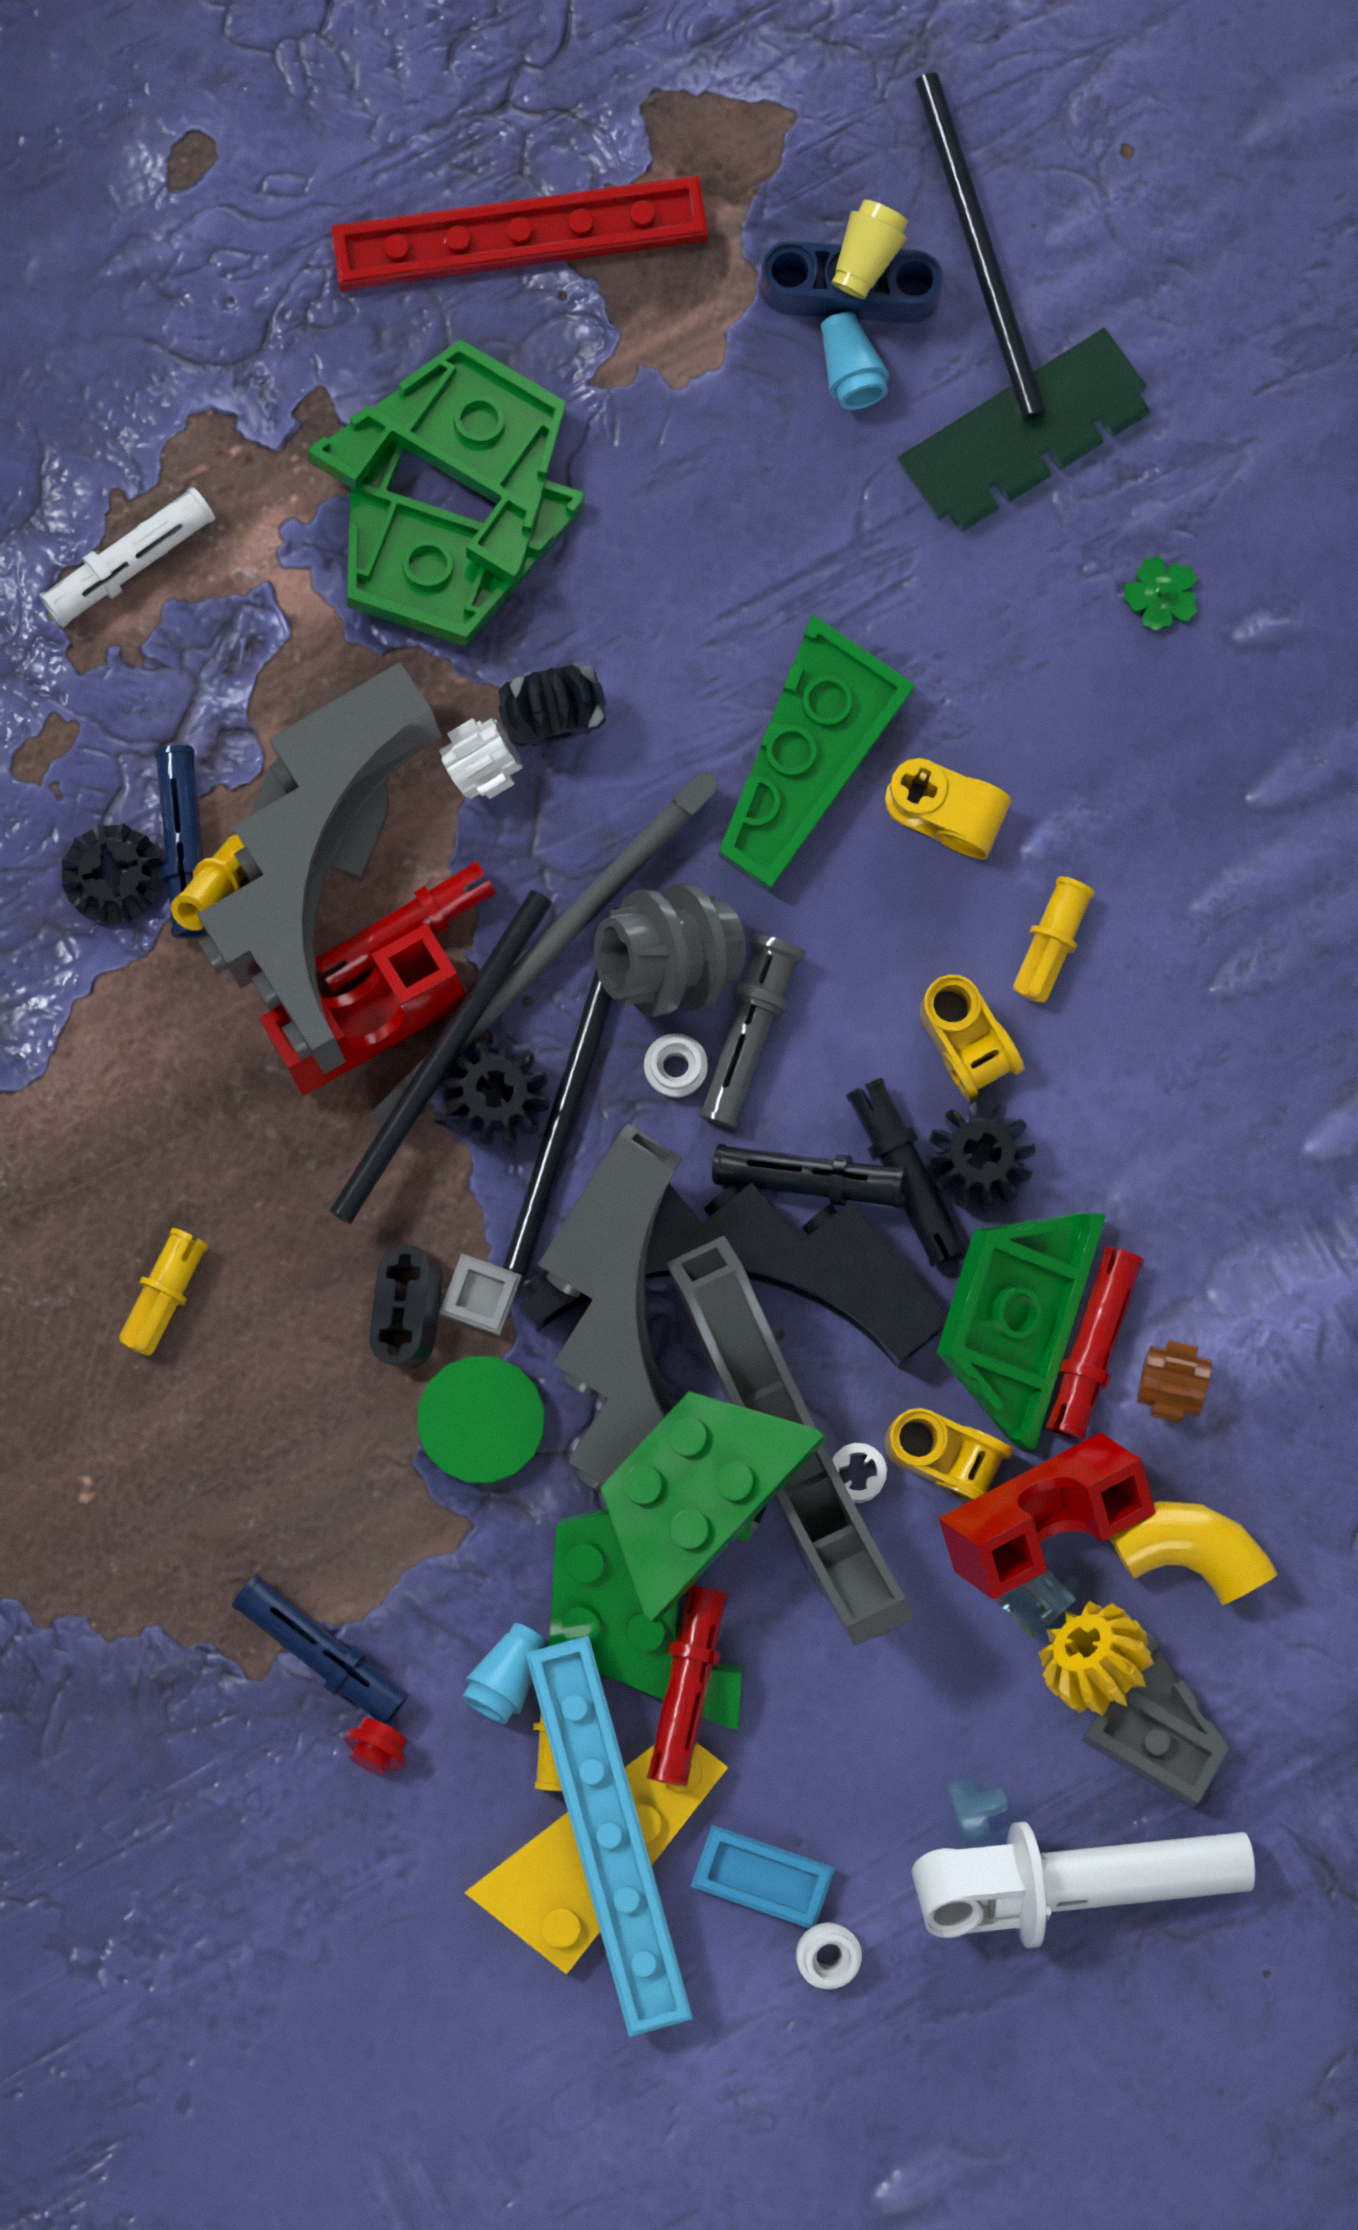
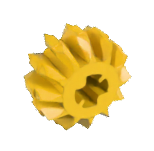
M1088 1601L1082 1614L1079 1616L1065 1610L1066 1624L1061 1629H1046L1051 1645L1038 1652L1041 1664L1045 1668L1042 1675L1046 1679L1047 1687L1055 1696H1060L1069 1708L1075 1709L1079 1714L1089 1708L1092 1712L1103 1716L1111 1701L1127 1707L1126 1693L1131 1688H1146L1144 1676L1141 1672L1154 1664L1151 1652L1147 1648L1149 1641L1146 1638L1145 1630L1136 1620L1133 1621L1122 1608L1115 1606L1113 1603L1102 1609L1101 1606Z

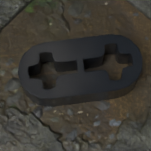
M408 1244L398 1245L390 1249L380 1261L369 1333L370 1347L374 1355L381 1362L405 1370L417 1368L425 1363L432 1354L436 1339L443 1283V1272L439 1260L432 1253ZM412 1266L420 1269L419 1280H411L408 1285L400 1282L402 1271L411 1270ZM404 1329L412 1332L411 1344H402L400 1348L392 1345L394 1334L403 1333Z

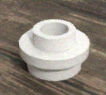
M674 1033L660 1037L652 1043L645 1055L644 1072L647 1081L654 1090L667 1097L679 1098L692 1094L702 1085L707 1074L708 1062L704 1049L695 1039L684 1034ZM672 1056L682 1057L688 1064V1070L680 1077H671L663 1068L665 1061Z
M822 1923L810 1928L801 1937L796 1949V1963L802 1976L810 1984L821 1989H836L849 1983L857 1974L862 1961L861 1947L857 1938L849 1929L836 1923ZM832 1944L839 1948L838 1957L831 1964L825 1965L817 1962V1953L824 1945Z

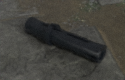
M879 1078L865 1084L876 1106L875 1110L864 1089L857 1088L847 1094L846 1098L848 1102H851L872 1144L867 1149L872 1160L876 1161L879 1159L882 1166L907 1168L909 1178L908 1190L903 1208L929 1259L930 1266L934 1267L949 1260L938 1240V1235L941 1236L950 1256L955 1257L968 1250V1248L963 1243L913 1144L918 1139L913 1128H905L885 1087L883 1078Z
M718 1144L713 1157L712 1181L714 1185L725 1184L747 1187L750 1183H753L757 1189L829 1198L830 1204L845 1206L848 1201L895 1206L894 1208L902 1209L908 1190L909 1178L906 1167L893 1168L854 1163L850 1155L837 1154L835 1159L831 1160Z

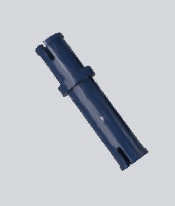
M169 745L154 751L157 761L160 810L166 864L160 867L161 880L163 883L168 884L170 908L172 901L193 880V870L196 865L204 860L194 766L195 750L189 745ZM171 912V935L174 938L192 939L207 936L204 927L201 930L184 928L174 919Z
M258 1574L244 1586L232 1603V1608L236 1611L239 1610L274 1638L282 1647L289 1650L326 1680L324 1687L333 1695H336L338 1692L343 1693L377 1721L387 1725L406 1702L409 1694L401 1691L364 1661L366 1654L356 1646L352 1650L347 1648L313 1621L306 1613L299 1610L266 1584ZM294 1630H296L298 1633H300L303 1637H305V1638H306L308 1641H310L313 1645H311L309 1642H307L304 1638H302V1637H301L299 1634H297ZM353 1676H354L357 1680H359L362 1684H364L366 1687H364V1686L361 1685L358 1681H356V1680L353 1678Z

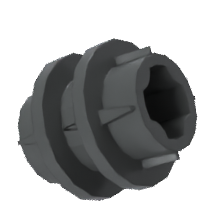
M687 883L675 884L663 891L662 894L649 889L634 890L623 898L619 909L609 910V917L600 922L595 933L594 962L598 977L605 991L612 998L623 1000L624 1006L634 1005L643 1015L660 1017L673 1012L678 1006L683 1009L697 1011L706 1009L716 1003L722 990L730 989V982L738 979L744 968L746 938L741 921L735 910L727 902L716 901L715 895H706L697 885Z

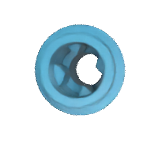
M841 312L825 319L820 327L823 333L830 395L838 399L841 407L847 410L862 409L879 402L888 392L886 381L889 378V372L862 326L858 323L856 315L852 312Z
M514 1623L510 1631L502 1637L465 1678V1683L468 1687L462 1695L464 1702L478 1713L500 1724H506L512 1713L520 1714L532 1683L525 1653L545 1648L547 1641L532 1629L522 1624Z

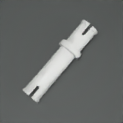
M192 486L188 488L187 492L139 524L135 529L97 555L92 551L82 558L83 566L48 591H43L39 594L47 610L62 628L106 595L110 599L116 597L122 592L120 585L158 558L164 556L169 550L204 525L216 520L209 505Z

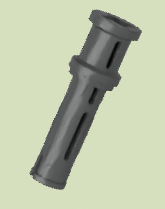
M763 934L752 935L750 945L754 948L753 955L743 983L735 984L732 993L735 996L733 1002L738 1007L723 1050L719 1056L718 1065L703 1108L700 1109L698 1114L700 1118L729 1129L737 1130L739 1124L737 1122L753 1076L757 1070L773 1018H780L781 1014L786 1012L789 1002L784 996L796 963H803L806 951L796 945Z

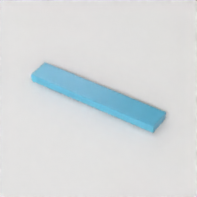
M589 1636L525 1653L628 2036H635L693 2019Z

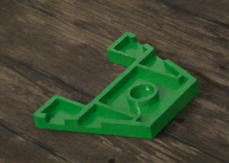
M460 339L398 384V390L373 408L366 406L352 416L350 424L331 438L327 439L324 436L314 443L308 451V462L356 491L391 442H395L497 504L467 546L466 558L510 585L515 586L520 578L564 420L566 402Z
M391 442L355 491L350 488L347 607L466 647L581 512L584 505L585 492L549 480L546 481L520 578L515 586H512L466 558L467 546L484 524L483 522L390 492L406 451L405 448L395 442Z
M608 1509L560 1519L556 1525L549 1646L589 1636L600 1674L664 1700L673 1658L667 1654L670 1642H676L680 1625L681 1598L658 1623L651 1622L642 1610ZM754 1519L735 1539L751 1540ZM720 1663L719 1666H712L705 1695L703 1718L726 1728H739L742 1716L745 1666Z

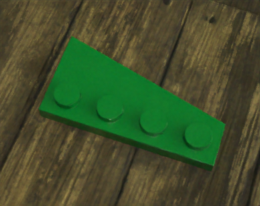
M812 614L795 661L785 681L777 707L761 742L755 763L747 778L719 849V857L771 892L912 695L915 684Z

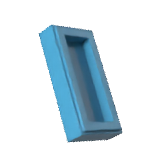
M712 1825L691 1887L810 1929L816 1926L835 1868Z

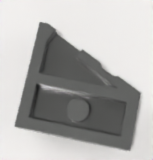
M1145 1631L1147 1634L1146 1638L1149 1641L1147 1648L1151 1652V1658L1154 1662L1152 1666L1141 1672L1144 1676L1146 1688H1131L1126 1693L1127 1707L1111 1701L1103 1716L1098 1713L1096 1714L1081 1741L1194 1808L1200 1802L1230 1748L1214 1724L1202 1716L1198 1709V1700L1184 1679L1178 1680L1158 1650L1161 1645L1156 1637Z

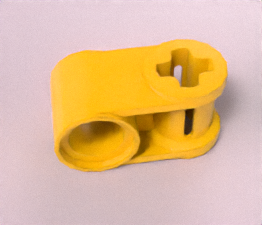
M916 758L907 760L898 766L892 775L891 783L886 789L884 801L886 810L891 818L901 826L936 839L948 848L963 855L977 859H986L989 857L1012 803V798L1006 792L990 783L963 776L933 763L931 760ZM913 782L925 787L923 797L918 804L907 800L909 789L912 787Z
M948 974L938 978L929 986L920 1004L922 1024L939 1050L950 1077L968 1102L978 1098L979 1089L1009 1072L1018 1075L1025 1071L1023 1061L1014 1043L1004 1028L996 1021L978 988L971 980L961 975ZM944 992H953L959 995L965 1001L967 1016L958 1022H947L941 1019L935 1012L933 1006L934 998ZM990 1055L994 1056V1058L976 1068L971 1067Z
M923 1408L909 1409L899 1415L888 1427L884 1439L886 1453L893 1463L934 1483L941 1490L967 1503L989 1491L1002 1460L1010 1459L1014 1452L1012 1447L993 1436L968 1426H962L931 1410ZM913 1422L922 1424L931 1433L932 1448L926 1456H912L902 1448L899 1435L901 1428L905 1424ZM979 1454L980 1460L971 1480H969L968 1476Z

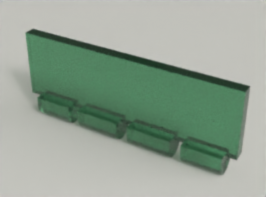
M1105 327L1034 371L1046 410V414L1041 418L1032 421L1022 420L1012 386L897 457L898 464L938 520L949 514V517L959 531L964 532L999 510V505L989 490L992 486L996 485L1003 498L1010 503L1051 477V472L1041 457L1046 452L1056 467L1062 470L1103 444L1102 437L1093 424L1097 420H1099L1106 432L1111 437H1114L1150 414L1147 404L1140 395V393L1146 390V384Z

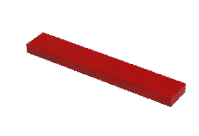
M699 175L331 226L340 292L708 241Z

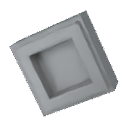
M461 1253L439 1314L442 1317L500 1337L522 1280V1275Z

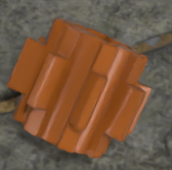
M1168 1340L1165 1348L1150 1345L1143 1364L1137 1392V1403L1152 1406L1150 1416L1179 1423L1180 1420H1183L1184 1414L1195 1417L1200 1416L1209 1385L1212 1359L1197 1356L1199 1346Z

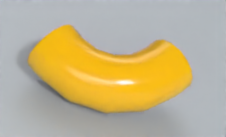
M1170 1501L1154 1502L1155 1514L1109 1538L1118 1557L1133 1580L1151 1570L1166 1565L1187 1567L1200 1574L1212 1587L1221 1605L1238 1599L1278 1576L1268 1555L1240 1523L1203 1504Z

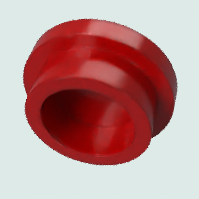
M362 1718L357 1729H349L344 1738L345 1743L353 1750L350 1754V1759L363 1769L374 1774L384 1775L387 1769L401 1770L406 1762L403 1752L408 1744L407 1739L397 1730L380 1721Z

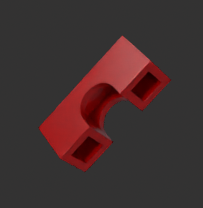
M427 923L372 953L371 956L375 963L374 970L361 985L337 997L325 998L320 995L328 1025L346 1060L345 1063L325 1075L312 1055L302 1061L297 1056L281 1028L291 1022L281 1005L259 1017L273 1047L302 1097L456 1010L465 995V991L456 970Z
M1100 1432L939 1517V1522L954 1572L992 1600H995L1048 1571L1040 1545L1045 1539L1062 1532L1084 1531L1103 1542L1155 1514L1156 1511L1141 1458Z

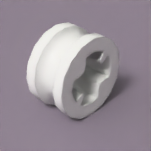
M852 1443L843 1446L835 1453L832 1461L838 1473L839 1470L848 1468L851 1456L865 1457L864 1466L869 1462L874 1465L876 1476L867 1478L864 1490L850 1489L851 1480L845 1484L853 1502L863 1503L873 1499L880 1493L886 1481L887 1466L884 1457L876 1448L865 1443Z

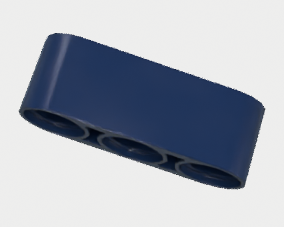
M800 241L781 242L767 252L762 264V297L766 304L774 311L787 315L830 317L841 312H852L858 320L901 323L922 322L929 318L937 309L943 282L942 268L936 258L927 252L914 249H900L873 288L869 290L865 299L851 296L831 284L836 274L835 270L842 244ZM792 268L802 273L806 280L797 287L787 288L778 284L773 276L781 269ZM906 277H917L926 282L930 289L921 296L913 297L903 293L897 284Z

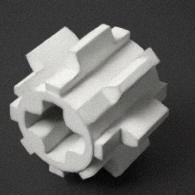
M472 718L447 733L452 742L440 749L441 759L451 779L466 798L469 797L471 799L480 794L482 797L486 795L491 799L515 784L511 775L523 768L520 761L521 758L514 744L509 740L507 732H505L496 719L493 720L491 718L482 724L481 721L476 722Z

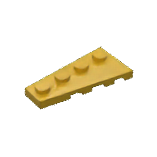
M697 1742L692 1756L688 1787L676 1786L646 1778L655 1744L625 1767L651 1866L728 1769L724 1763ZM568 1812L464 1892L566 1975L600 1933Z

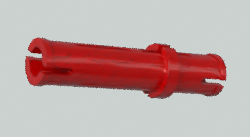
M472 861L469 866L429 891L425 886L413 892L416 896L414 900L394 910L386 917L322 955L315 956V964L321 973L341 961H346L345 967L325 978L333 993L339 991V988L375 966L371 956L372 953L426 923L431 931L436 930L438 934H441L450 928L447 922L489 897L493 898L496 896V892L489 880L467 893L463 891L465 886L485 875L477 861Z
M1105 1247L1100 1269L1089 1297L1075 1345L1073 1346L1070 1358L1063 1359L1059 1373L1064 1376L1050 1419L1045 1427L1048 1431L1067 1439H1072V1436H1074L1073 1439L1076 1441H1085L1100 1390L1107 1389L1111 1375L1107 1373V1369L1135 1282L1144 1263L1142 1257L1119 1248L1116 1254L1115 1248Z
M691 1586L686 1591L684 1611L676 1642H670L667 1655L673 1657L670 1676L658 1723L654 1751L646 1778L683 1787H688L691 1761L698 1737L712 1666H719L721 1653L716 1651L721 1620L729 1595L721 1591L698 1586Z

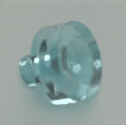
M970 1775L945 1783L948 1800L964 1844L967 1846L991 1838L986 1818L1009 1811L1001 1785L978 1793Z

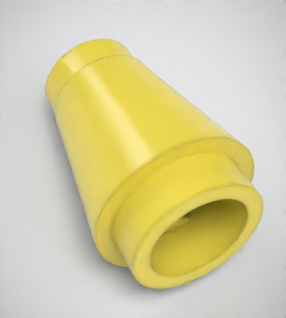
M863 200L859 210L851 211L835 270L836 274L831 284L851 296L865 299L869 290L873 288L908 239L904 231L909 221L903 215L887 206L871 200Z

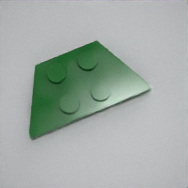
M1078 1212L973 1231L936 1353L1015 1447L1034 1451L1036 1449L1106 1215L1101 1213Z
M690 1391L678 1402L600 1487L642 1610L651 1622L658 1623L828 1437L816 1428Z

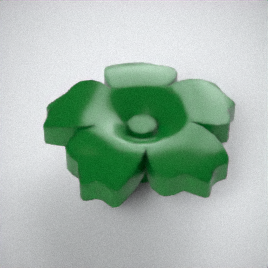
M1157 555L1153 558L1145 557L1142 567L1135 574L1138 582L1124 585L1123 601L1130 606L1133 613L1138 614L1145 610L1142 617V627L1153 632L1170 628L1173 618L1179 622L1188 623L1191 617L1197 614L1198 609L1195 605L1196 595L1192 592H1187L1197 581V576L1193 573L1191 566H1181L1173 563L1166 574L1165 565L1160 556Z

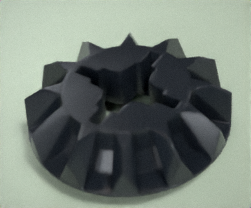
M124 823L120 825L97 824L92 830L82 836L75 837L72 846L62 859V887L72 906L83 916L99 923L120 924L139 917L154 903L162 886L160 869L162 862L159 853L146 835L141 834ZM104 850H108L110 856L114 857L118 865L128 864L133 866L138 864L137 866L130 867L128 872L120 875L121 885L118 887L121 896L115 897L113 889L109 888L105 880L95 881L94 878L88 879L94 877V873L103 870L102 859H104Z

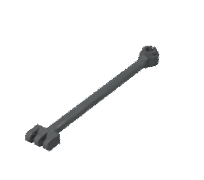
M709 772L698 773L513 965L458 1054L463 1055L715 793L718 783L713 774ZM424 1059L370 1113L369 1117L380 1128L385 1123ZM425 1109L422 1110L417 1120L426 1112Z

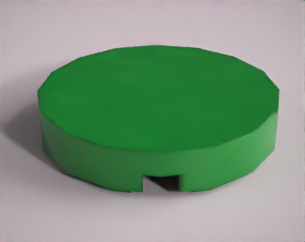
M469 1356L446 1365L428 1382L418 1404L417 1431L426 1455L443 1473L466 1484L492 1485L516 1476L534 1458L544 1437L545 1409L536 1385L519 1367L497 1357Z

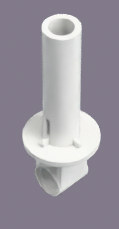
M1015 1822L1010 1826L1007 1845L959 1850L943 1848L928 1852L913 1865L912 1877L925 1926L931 1934L942 1938H952L967 1933L1016 1928L1023 1945L1026 1948L1040 1947L1043 1942L1046 1918L1049 1921L1051 1912L1252 1891L1255 1883V1863L1252 1846L1245 1832L1039 1853L1034 1833L1027 1822Z

